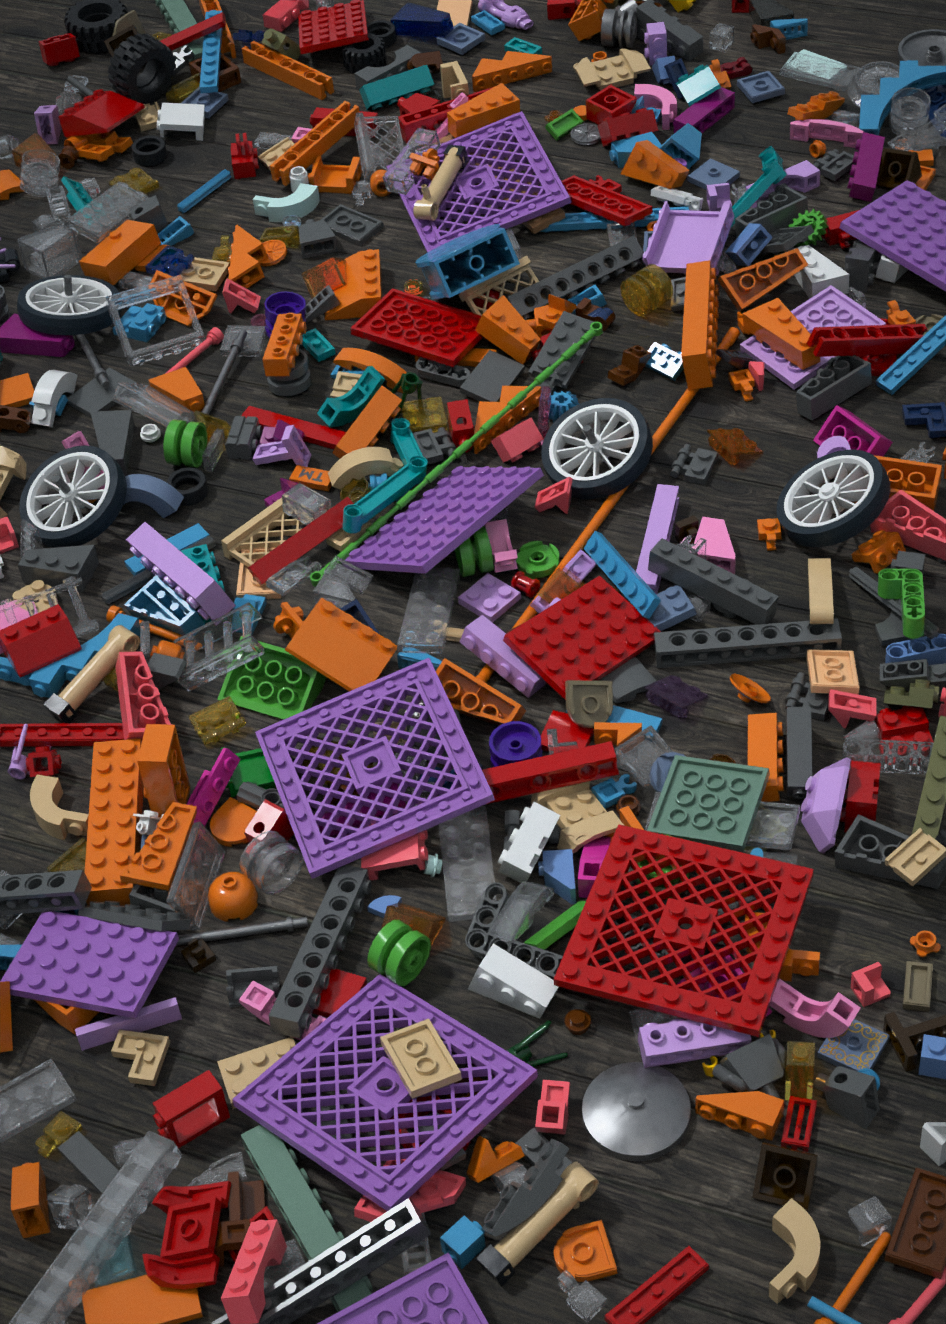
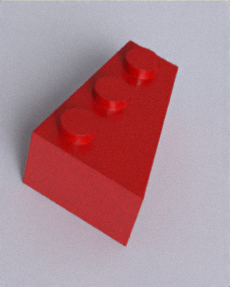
M646 108L636 110V113L633 114L627 112L620 114L619 117L602 119V123L597 125L603 147L611 145V142L648 132H653L654 134L659 131L653 109L647 110Z
M851 760L846 783L848 789H845L843 803H846V808L842 807L840 822H845L844 832L847 833L858 814L876 821L881 763Z

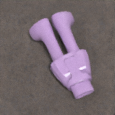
M479 0L478 10L480 12L485 10L494 17L500 18L507 27L527 30L534 24L530 20L529 15L517 5L509 6L504 3V0Z

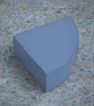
M393 895L379 897L367 906L368 912L390 921L401 905L402 899L399 896Z

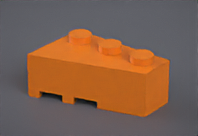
M644 140L636 142L621 175L673 189L682 186L690 170L650 141Z

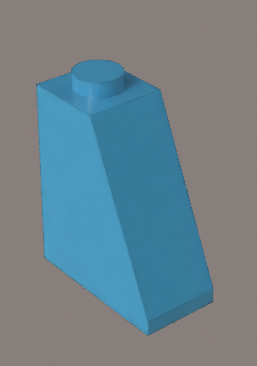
M687 123L663 143L659 149L673 159L682 158L686 160L687 169H689L699 160L702 133Z
M648 132L611 142L609 156L618 168H624L636 142L648 140L658 148L661 146V143L653 132Z

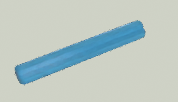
M226 169L221 171L177 205L178 211L186 213L231 179V172Z

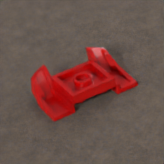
M230 1181L199 1186H166L156 1195L152 1204L167 1214L160 1256L147 1253L142 1254L147 1276L160 1287L183 1290L216 1284L220 1258L214 1253L220 1211L223 1208H228L231 1188Z

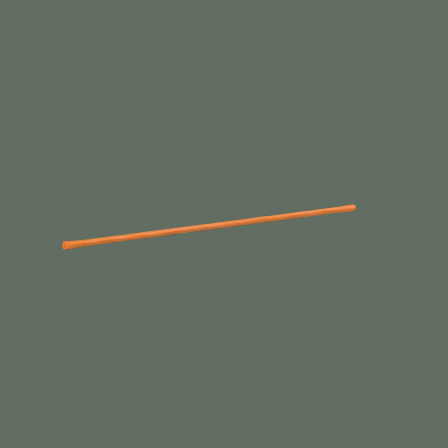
M731 327L717 349L728 350L740 336V331L735 327ZM716 354L717 364L722 358ZM687 388L652 436L653 448L651 455L699 389L688 390ZM629 486L608 496L534 599L580 549L583 550L594 531L598 530ZM529 604L513 628L533 618L537 611ZM486 664L476 677L487 684L495 670Z

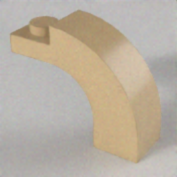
M365 447L354 450L340 458L330 469L328 475L332 487L350 493L356 483L363 477L382 473L392 476L404 466L402 461L392 458L390 450L387 448Z
M36 775L30 790V801L39 826L47 834L61 840H65L68 833L77 836H87L89 814L67 811L57 807L63 795L59 778Z
M792 1198L773 1216L772 1231L782 1238L794 1253L791 1262L769 1283V1297L777 1304L784 1297H791L797 1287L806 1292L814 1282L819 1268L820 1237L818 1229L809 1213Z

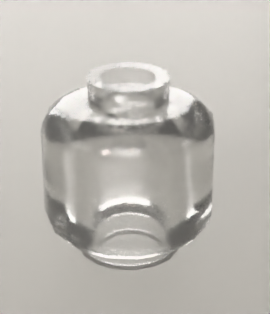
M11 134L0 136V159L16 157L20 150L18 139Z

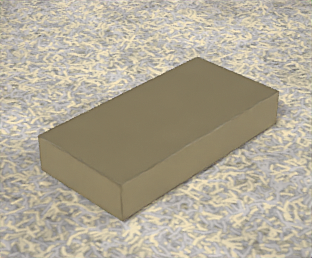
M913 961L906 962L903 1009L929 1012L933 964Z

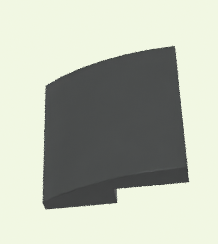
M633 657L599 680L612 681L613 701L615 703L635 700L637 693L655 690L658 684L656 679L636 657Z

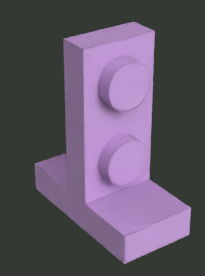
M289 425L286 426L281 441L257 445L252 460L256 465L293 459L296 466L308 467L311 453L295 426Z

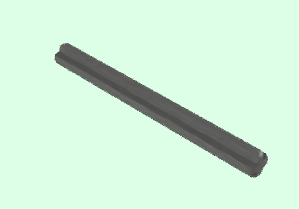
M207 536L185 549L207 544L208 550H210L216 544L211 536ZM146 569L101 594L102 600L106 605H109L146 585L155 577L151 572L152 569L150 571Z
M859 567L849 570V577L902 617L901 599L881 598L878 595V582ZM925 618L924 635L929 639L938 637L939 628Z

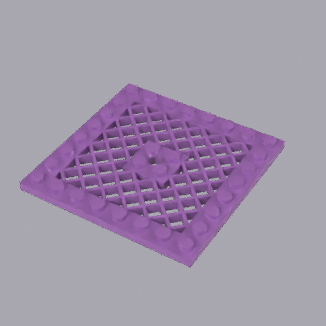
M522 111L432 147L437 150L440 157L438 161L439 167L445 159L443 153L448 145L465 146L469 158L465 169H460L463 172L457 173L454 179L455 182H452L450 186L451 190L447 191L445 199L442 200L438 217L435 221L416 219L413 213L415 202L423 198V194L420 195L422 193L421 185L428 184L427 187H429L432 181L423 175H414L409 170L413 162L409 157L386 166L427 253L477 229L500 224L501 228L506 230L571 203L569 194Z
M430 658L255 732L312 879L495 800ZM407 695L414 697L411 703L404 701ZM421 699L423 700L425 706L419 705ZM385 704L392 706L389 712L382 711ZM400 708L407 710L404 716L397 714ZM414 712L422 713L419 719L411 718ZM363 714L370 715L367 721L360 720ZM429 716L433 723L426 722ZM377 718L385 719L382 725L375 724ZM392 721L399 723L397 729L390 728ZM341 723L348 725L345 731L339 730ZM407 725L414 726L411 733L404 731ZM356 727L363 728L360 735L353 733ZM422 729L429 730L427 736L419 735ZM370 731L378 732L375 738L367 737ZM319 733L326 734L323 740L316 739ZM436 733H438L440 740L434 739ZM385 734L392 736L390 741H388ZM334 736L341 738L338 744L331 743ZM400 738L407 740L404 746L397 745ZM348 740L355 741L352 748L346 747ZM298 742L304 743L301 750L295 749ZM415 742L422 744L419 750L412 748ZM312 746L319 747L315 754L309 752ZM429 746L437 747L434 754L427 752ZM326 750L333 751L330 758L323 756ZM444 750L446 751L448 757L442 756ZM393 752L400 753L397 760ZM341 753L344 761L338 760ZM290 755L296 756V759H295L294 762L292 761V758H291ZM408 755L415 757L412 764L404 762ZM304 759L311 760L308 767L301 766ZM422 759L430 761L427 767L419 766ZM378 762L375 767L367 768L370 763ZM319 763L326 764L322 771L316 770ZM437 763L445 765L442 771L434 770ZM333 767L341 768L337 775L330 773ZM452 768H454L456 775L450 774ZM401 769L407 770V773L404 777H402L403 774ZM348 771L351 779L345 777ZM298 773L303 774L301 780L299 779ZM415 773L422 774L420 781L412 779ZM311 776L318 778L315 785L308 783ZM430 777L438 778L435 785L427 783ZM326 780L333 782L330 788L323 787ZM445 781L453 782L450 789L442 787ZM393 782L400 784L397 791L390 789ZM341 784L347 786L345 792L337 791ZM408 786L415 788L412 795L405 793ZM355 788L360 796L352 795ZM304 790L311 791L308 797L306 796ZM423 790L431 792L427 799L420 797ZM370 792L377 794L374 801L367 799ZM318 794L325 795L322 802L315 801ZM385 796L393 798L389 805L382 803ZM333 798L340 799L337 806L330 805ZM400 800L408 802L405 809L397 807ZM348 802L355 803L352 810L344 809ZM363 806L370 807L367 814L359 813ZM311 807L318 809L315 815L313 814ZM378 810L385 812L382 819L374 817ZM325 811L332 813L329 820L322 818ZM340 815L347 817L344 824L337 823ZM355 820L363 821L359 828L352 827ZM318 825L325 827L322 833L320 832ZM333 829L340 831L336 838L329 837Z
M379 974L232 1100L234 1107L388 1212L413 1195L538 1077L537 1069ZM389 1015V1019L375 1020V1016ZM430 1019L456 1065L468 1063V1068H459V1070L461 1071L462 1078H469V1082L452 1083L418 1096H432V1101L417 1102L416 1097L413 1098V1102L408 1103L412 1099L390 1059L386 1058L388 1056L383 1047L376 1048V1044L381 1043V1036L394 1032V1028L408 1027ZM390 1029L389 1033L376 1034V1030ZM371 1030V1034L357 1036V1032ZM372 1044V1048L358 1049L359 1045ZM353 1046V1050L339 1051V1047ZM372 1058L371 1063L358 1064L360 1059ZM354 1060V1064L339 1066V1061ZM335 1062V1066L321 1067V1063ZM354 1074V1079L340 1080L342 1075ZM335 1076L334 1081L321 1082V1077ZM488 1076L486 1081L473 1082V1077ZM316 1078V1082L302 1083V1079ZM391 1086L389 1090L383 1091L379 1089L380 1087ZM347 1089L348 1094H340V1090ZM335 1091V1095L321 1096V1092ZM316 1092V1097L302 1098V1094ZM470 1092V1097L455 1098L457 1093ZM297 1094V1099L283 1100L284 1095ZM451 1094V1099L436 1100L437 1095ZM355 1103V1108L341 1109L340 1107L343 1104ZM336 1105V1110L321 1111L322 1106ZM316 1107L317 1112L302 1113V1108ZM452 1109V1114L437 1115V1110ZM433 1111V1115L418 1117V1112ZM413 1113V1117L399 1119L398 1114ZM375 1116V1121L360 1122L362 1117ZM355 1118V1123L341 1124V1119ZM336 1120V1125L322 1126V1121ZM434 1125L433 1131L419 1132L418 1126ZM414 1128V1132L399 1134V1129ZM395 1129V1134L380 1136V1131ZM375 1131V1136L361 1137L362 1132ZM356 1133V1138L341 1139V1134ZM415 1143V1148L400 1149V1144ZM395 1145L396 1150L381 1151V1146ZM376 1146L375 1152L361 1153V1148ZM396 1160V1165L381 1166V1161ZM370 1162H376L377 1167Z

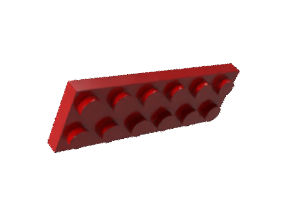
M573 175L561 181L570 196V205L590 211L594 215H600L607 220L619 223L621 226H629L631 223L644 219L653 213L652 206L577 176Z

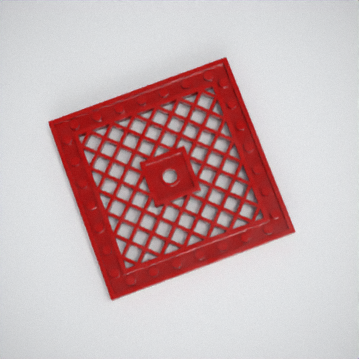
M618 824L555 974L554 986L759 1037L814 876V869ZM647 860L648 865L641 868L638 866V862ZM671 865L674 870L664 874L662 868ZM630 866H631V868H632L634 871H631V872L628 873V870H629V868H630ZM693 871L698 874V876L688 879L686 874ZM652 872L657 874V877L650 880L645 876ZM679 877L682 882L672 886L670 881ZM717 877L722 879V882L715 885L710 881ZM639 878L642 883L632 887L629 882ZM744 882L747 888L738 891L735 886ZM704 883L707 888L697 892L695 886ZM662 884L665 886L666 889L660 892H656L654 887ZM623 885L626 890L620 892ZM769 888L772 894L763 897L760 891ZM729 889L732 894L722 898L719 892ZM688 890L691 895L681 899L678 893ZM648 891L650 896L643 899L639 898L638 894ZM754 895L757 900L747 904L744 898ZM713 896L716 901L706 905L703 899ZM631 897L634 903L624 906L621 901ZM668 898L665 905L662 900ZM738 902L741 907L731 910L728 905ZM775 902L774 908L772 909L769 904ZM656 903L658 909L649 912L646 907ZM614 905H616L618 909L612 911ZM762 907L766 913L756 916L753 911ZM721 908L724 914L718 916V909ZM640 910L642 915L632 919L630 914ZM746 914L750 920L740 923L737 918ZM624 917L626 922L616 926L614 920ZM660 918L659 923L657 925L655 919ZM730 921L733 927L724 930L721 924ZM768 922L767 928L765 929L762 924ZM648 923L651 928L641 932L638 926ZM685 923L692 925L689 929H682L679 926ZM606 924H608L610 929L604 931ZM756 927L759 933L749 936L746 931ZM632 929L635 935L625 939L622 933ZM713 929H715L717 934L711 936ZM740 934L742 940L733 943L730 937ZM616 937L619 941L608 946L605 940ZM653 937V944L650 945L647 939ZM723 941L726 947L716 950L714 944ZM762 941L760 948L758 949L755 944ZM641 943L643 948L633 952L630 946ZM598 944H600L602 949L596 951ZM749 947L752 953L742 957L739 950ZM707 948L710 953L704 956L705 950ZM624 949L627 955L617 959L614 953ZM666 949L668 954L658 958L655 952ZM732 954L736 959L725 963L723 957ZM649 955L652 961L642 965L639 959ZM691 955L693 961L683 964L681 958ZM607 956L611 962L600 966L597 960ZM716 961L719 967L709 971L706 965ZM674 962L677 968L667 971L664 966ZM754 962L753 968L751 970L748 964ZM633 963L635 968L625 972L622 966ZM741 967L745 973L735 977L731 971ZM700 968L703 974L693 978L689 972ZM655 969H658L661 973L653 978H650L647 974ZM725 974L728 980L718 984L715 978ZM683 975L686 981L676 985L673 979ZM708 981L712 987L701 991L698 985ZM747 982V985H746V988H745V991H744V989L742 988L741 984ZM734 988L738 993L727 997L724 991Z

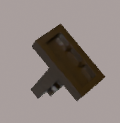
M895 1012L885 1014L883 1030L890 1035L889 1042L906 1072L916 1069L918 1054L915 1049H922L924 1034L946 1038V1015L903 1028Z

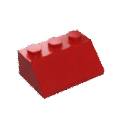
M59 604L0 630L2 651L20 678L82 650L69 619Z

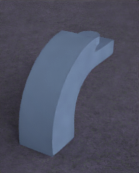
M144 474L125 476L127 492L124 504L130 501L145 503L153 508L162 518H165L177 511L184 498L174 487L156 477Z

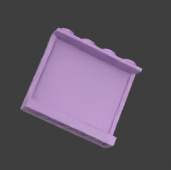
M665 201L662 209L659 210V218L657 223L654 224L653 234L648 240L647 250L643 253V263H645L647 271L686 273V264L709 260L711 267L716 270L734 220L731 203H723L719 212L670 210L668 201Z

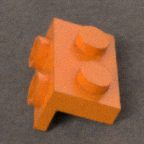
M884 530L875 532L870 540L860 544L858 549L851 554L854 562L870 563L873 572L878 574L892 563V559H897L898 551H906L899 532H885Z

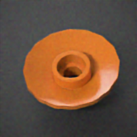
M731 674L730 681L739 692L738 697L747 703L751 700L765 704L770 702L771 697L756 682L740 674Z

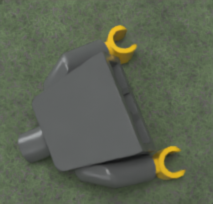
M770 1030V1034L764 1036L763 1033H760V1039L725 1055L720 1061L721 1064H718V1059L715 1056L710 1057L712 1065L702 1063L705 1075L715 1076L737 1092L760 1091L780 1098L774 1084L784 1077L787 1051L776 1039V1032Z

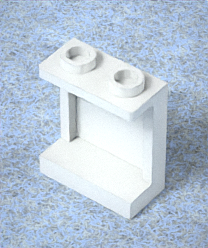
M162 103L161 110H158L157 131H160V138H164L165 130L196 131V140L203 141L205 105Z

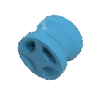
M382 473L381 476L370 475L371 491L388 479L387 473Z

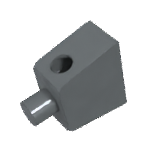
M156 195L130 210L133 218L132 221L154 224L157 234L168 226Z
M309 219L305 224L299 226V239L303 259L337 251L335 234L324 220L315 222V220Z
M838 1066L830 1076L819 1073L815 1079L814 1087L825 1092L827 1107L830 1110L867 1129L880 1110L875 1077Z

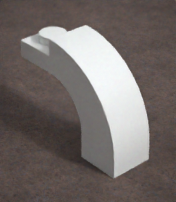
M49 370L44 373L37 383L31 401L35 403L31 420L32 424L53 427L56 408L63 393H74L77 380L75 373Z

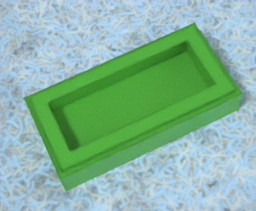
M571 109L546 124L545 129L557 141L569 134L574 127L583 124L584 121Z

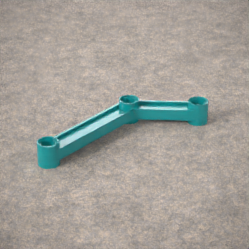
M772 146L766 148L759 155L764 173L732 206L734 220L731 227L735 224V218L748 210L771 184H777L787 175L783 169L782 158Z
M395 418L392 420L390 441L395 445L404 467L355 504L345 506L342 524L345 532L352 534L360 532L362 525L413 486L420 484L424 480L428 461L423 457L410 429V422L407 419Z

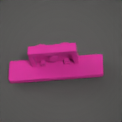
M228 748L222 749L211 771L204 770L187 802V805L197 806V814L192 827L196 828L197 840L240 761V758Z

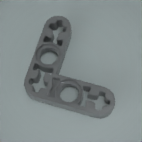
M419 357L416 362V371L419 377L460 387L470 375V371L467 368L457 365L454 367L446 366L423 357ZM440 371H448V373L443 375L438 374Z

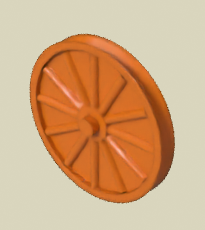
M276 239L263 242L268 259L260 263V265L272 266L282 261L287 254L285 243Z

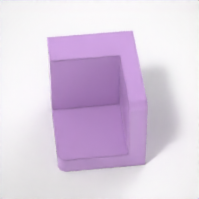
M729 183L707 185L709 211H721L723 203H731Z

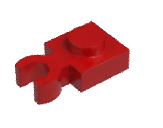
M599 175L596 176V181L589 179L590 182L617 193L622 192V185L611 179L603 180Z

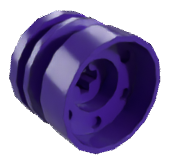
M285 291L274 293L266 298L264 303L265 329L269 338L278 314H302L303 322H306V302L301 295Z

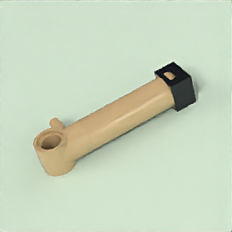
M448 145L443 153L445 159L429 187L426 184L421 185L423 198L415 202L413 209L416 219L430 221L437 219L439 206L459 170L465 169L469 161L465 146Z
M122 625L115 626L109 633L106 644L59 695L53 693L43 704L49 713L61 723H71L78 715L75 710L114 669L119 652H135L140 644L139 636Z
M573 1162L563 1171L560 1176L563 1180L557 1189L533 1215L512 1228L494 1247L490 1244L476 1258L482 1269L501 1287L515 1274L513 1268L572 1209L579 1208L580 1202L591 1197L597 1189L599 1181L579 1162Z

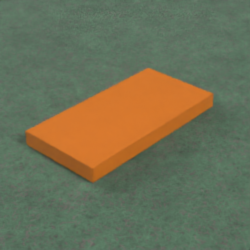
M147 1275L81 1292L86 1324H179L203 1317L198 1288L183 1290L160 1287Z

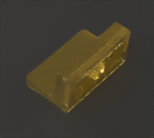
M197 73L172 86V90L165 93L166 99L171 103H181L200 86L201 74Z

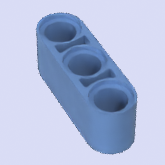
M939 634L938 637L933 639L925 636L888 645L886 648L885 663L927 659L928 665L946 663V634Z

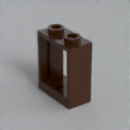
M221 53L220 68L223 70L219 72L218 92L241 83L239 67ZM202 57L189 62L191 78L199 85Z

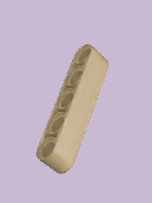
M831 558L808 559L810 624H834Z

